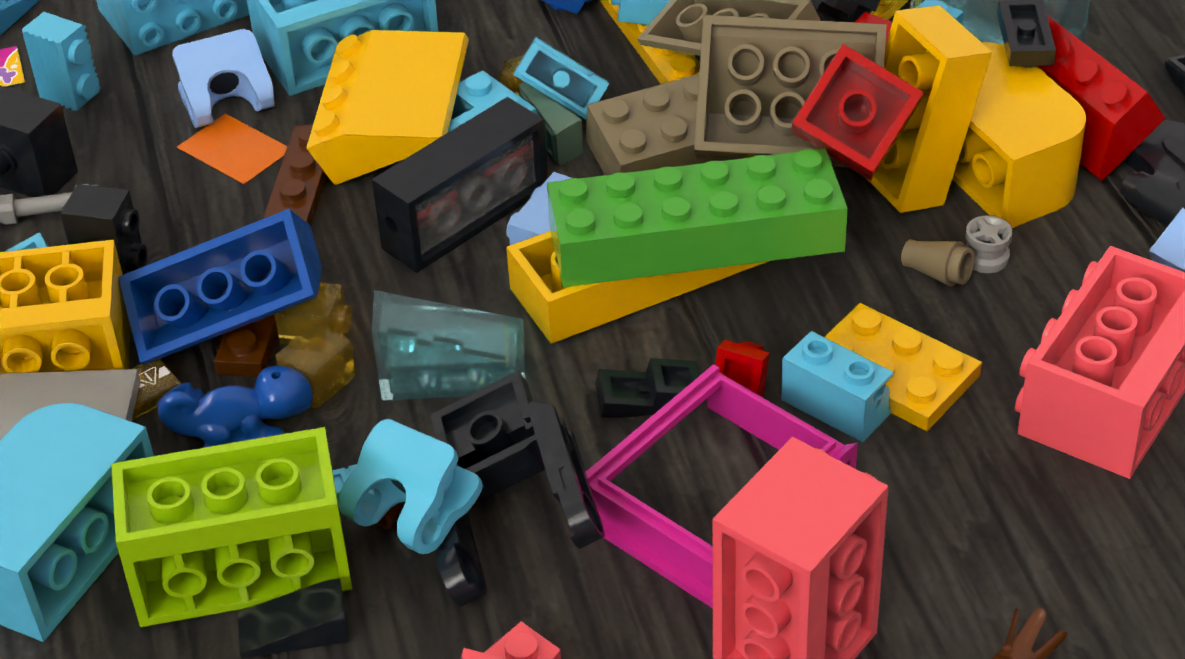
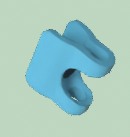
M385 419L375 425L362 447L358 463L339 493L338 505L341 514L347 520L365 527L378 523L391 507L400 502H405L397 520V536L408 549L419 554H429L440 546L454 523L473 506L481 494L483 484L482 480L475 473L457 466L458 454L451 445L391 419Z

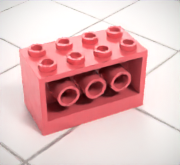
M1113 246L1107 249L1099 262L1092 261L1085 272L1080 289H1072L1069 292L1063 305L1062 314L1058 320L1051 318L1047 323L1041 338V344L1037 349L1030 348L1023 358L1019 374L1025 378V381L1015 403V411L1020 413L1017 434L1130 479L1185 393V272Z
M791 437L712 519L713 659H855L877 634L889 486L878 481L872 475L861 472L829 456L825 451Z

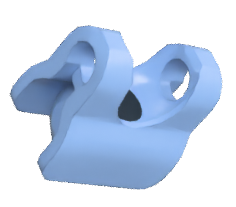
M240 29L182 44L174 48L172 56L180 77L178 83L179 94L195 128L213 124L212 108L219 100L226 97L244 98L251 103L255 111L275 107L272 81L254 34L250 30Z

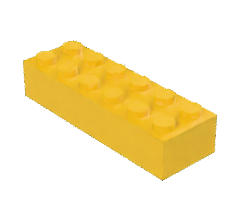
M551 231L506 247L510 289L550 344L766 263L759 262L562 287Z

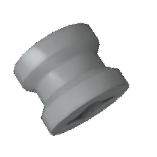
M987 215L970 220L966 226L965 239L967 244L965 247L971 248L974 251L975 261L973 270L980 273H995L1003 270L1008 265L1010 249L1008 248L1012 240L1010 224L1002 218Z

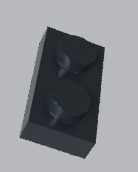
M999 0L997 16L1009 66L1031 68L1039 65H1054L1056 49L1043 0Z

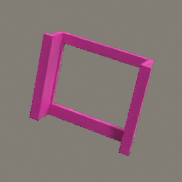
M715 364L709 367L586 471L604 528V538L712 609L713 546L610 481L706 399L707 408L778 450L791 437H794L814 448L825 451L829 456L856 469L858 442L847 445L840 443L719 373V367Z

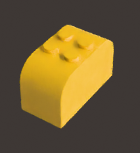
M982 42L992 51V55L952 180L988 215L1002 218L1010 224L1011 228L1057 211L1065 207L1073 199L1076 192L1086 114L1082 106L1068 92L1048 77L1043 70L1037 66L1031 68L1009 66L1003 44Z

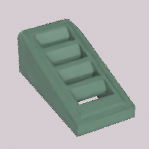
M526 82L520 84V97L534 106L537 115L544 119L546 151L555 163L562 166L583 154L582 119Z

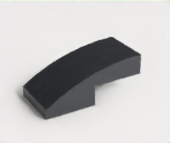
M650 358L646 372L599 369L595 385L601 417L654 415L700 376L697 361Z

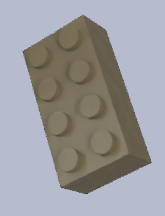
M699 74L587 105L586 142L604 175L618 172L628 173L652 170L667 166L677 167L701 164L709 161H725L696 159L694 142Z

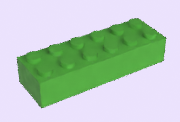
M826 148L805 149L798 152L757 155L750 158L709 161L701 164L677 167L667 166L652 170L628 173L618 172L611 175L547 182L549 223L562 287L845 252L848 208Z

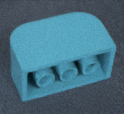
M61 403L40 408L26 415L0 440V625L44 642L119 553L115 535L111 463L154 456L145 426L85 405Z

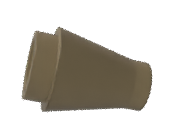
M909 239L905 243L901 255L903 266L913 268L950 287L956 283L964 285L969 280L975 261L973 249L965 247L962 241H916Z

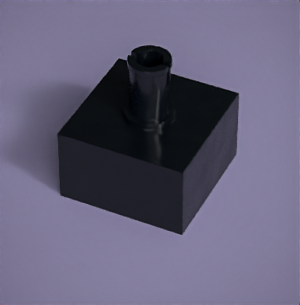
M0 85V187L30 197L56 194L78 173L61 104Z

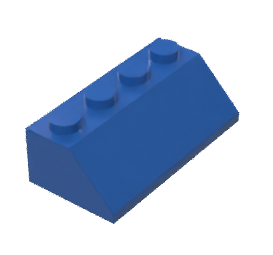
M287 209L119 276L140 363L143 365L316 298L318 296L322 264L311 226L291 209Z

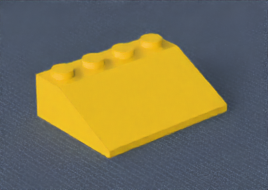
M371 30L358 36L349 35L337 44L306 147L334 185L404 160L448 133L469 41L465 33Z

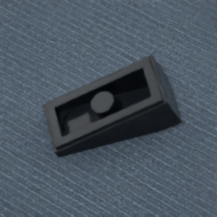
M340 578L322 581L237 612L241 659L349 642L345 602Z

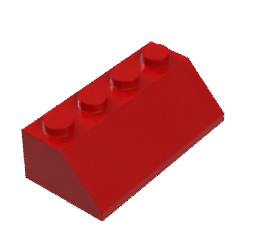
M1047 15L1056 49L1054 65H1039L1037 67L1043 70L1063 90L1068 92L1084 109L1086 123L1080 165L1102 182L1166 118L1145 89Z

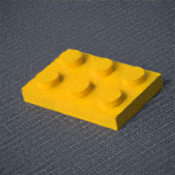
M859 303L825 336V338L893 371V377L885 384L890 390L889 407H891V413L925 431H928L981 374V361L862 303Z

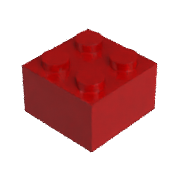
M842 44L792 122V133L818 149L826 148L829 156L871 181L918 108L924 92Z

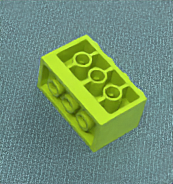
M325 427L111 463L116 545L140 627L250 608L331 579L340 578L343 591L352 589Z

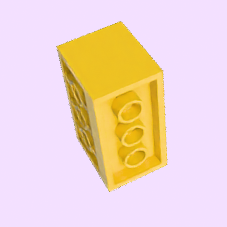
M114 240L0 252V374L129 369L131 325L118 278L123 274Z

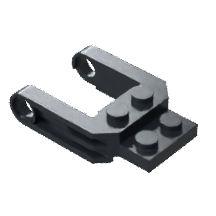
M519 370L430 414L436 439L451 445L457 451L459 458L457 466L475 473L482 480L483 488L476 502H481L546 469L552 493L563 508L566 519L573 531L569 536L577 548L581 549L605 537L602 521L573 432L567 429L565 421L558 416L557 410L553 405L533 401L528 383ZM467 512L454 523L443 542L435 550L443 582L451 597L461 607L487 595V586Z

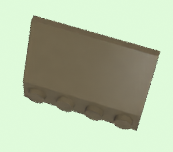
M703 15L694 142L696 159L733 160L750 158L757 155H774L798 152L805 149H818L792 133V122L842 44L884 68L887 24ZM829 156L832 166L847 167Z

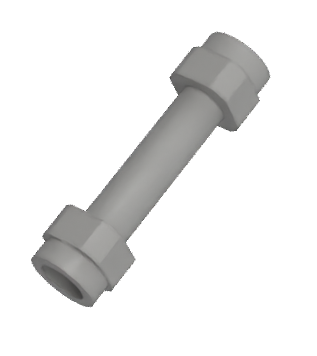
M72 192L16 199L14 193L0 195V224H18V217L60 212Z

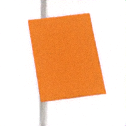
M225 113L216 119L213 124L206 126L176 148L245 184L285 156L288 146Z

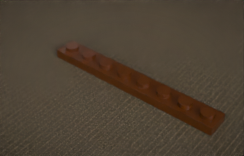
M313 124L294 126L263 219L291 209L312 226L327 178L325 172L306 149ZM285 310L224 333L214 360L217 375L258 377L259 373L267 368Z

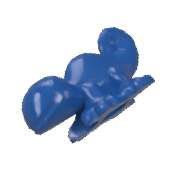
M270 366L259 373L254 388L240 385L223 386L207 392L199 401L189 393L172 391L161 400L158 406V416L172 432L181 436L203 440L205 442L203 448L285 434L283 429L268 426L262 420L289 418L303 413L311 407L313 392L309 381L301 372L287 366Z

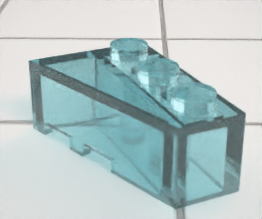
M374 290L372 337L382 400L466 397L518 370L527 381L524 319Z

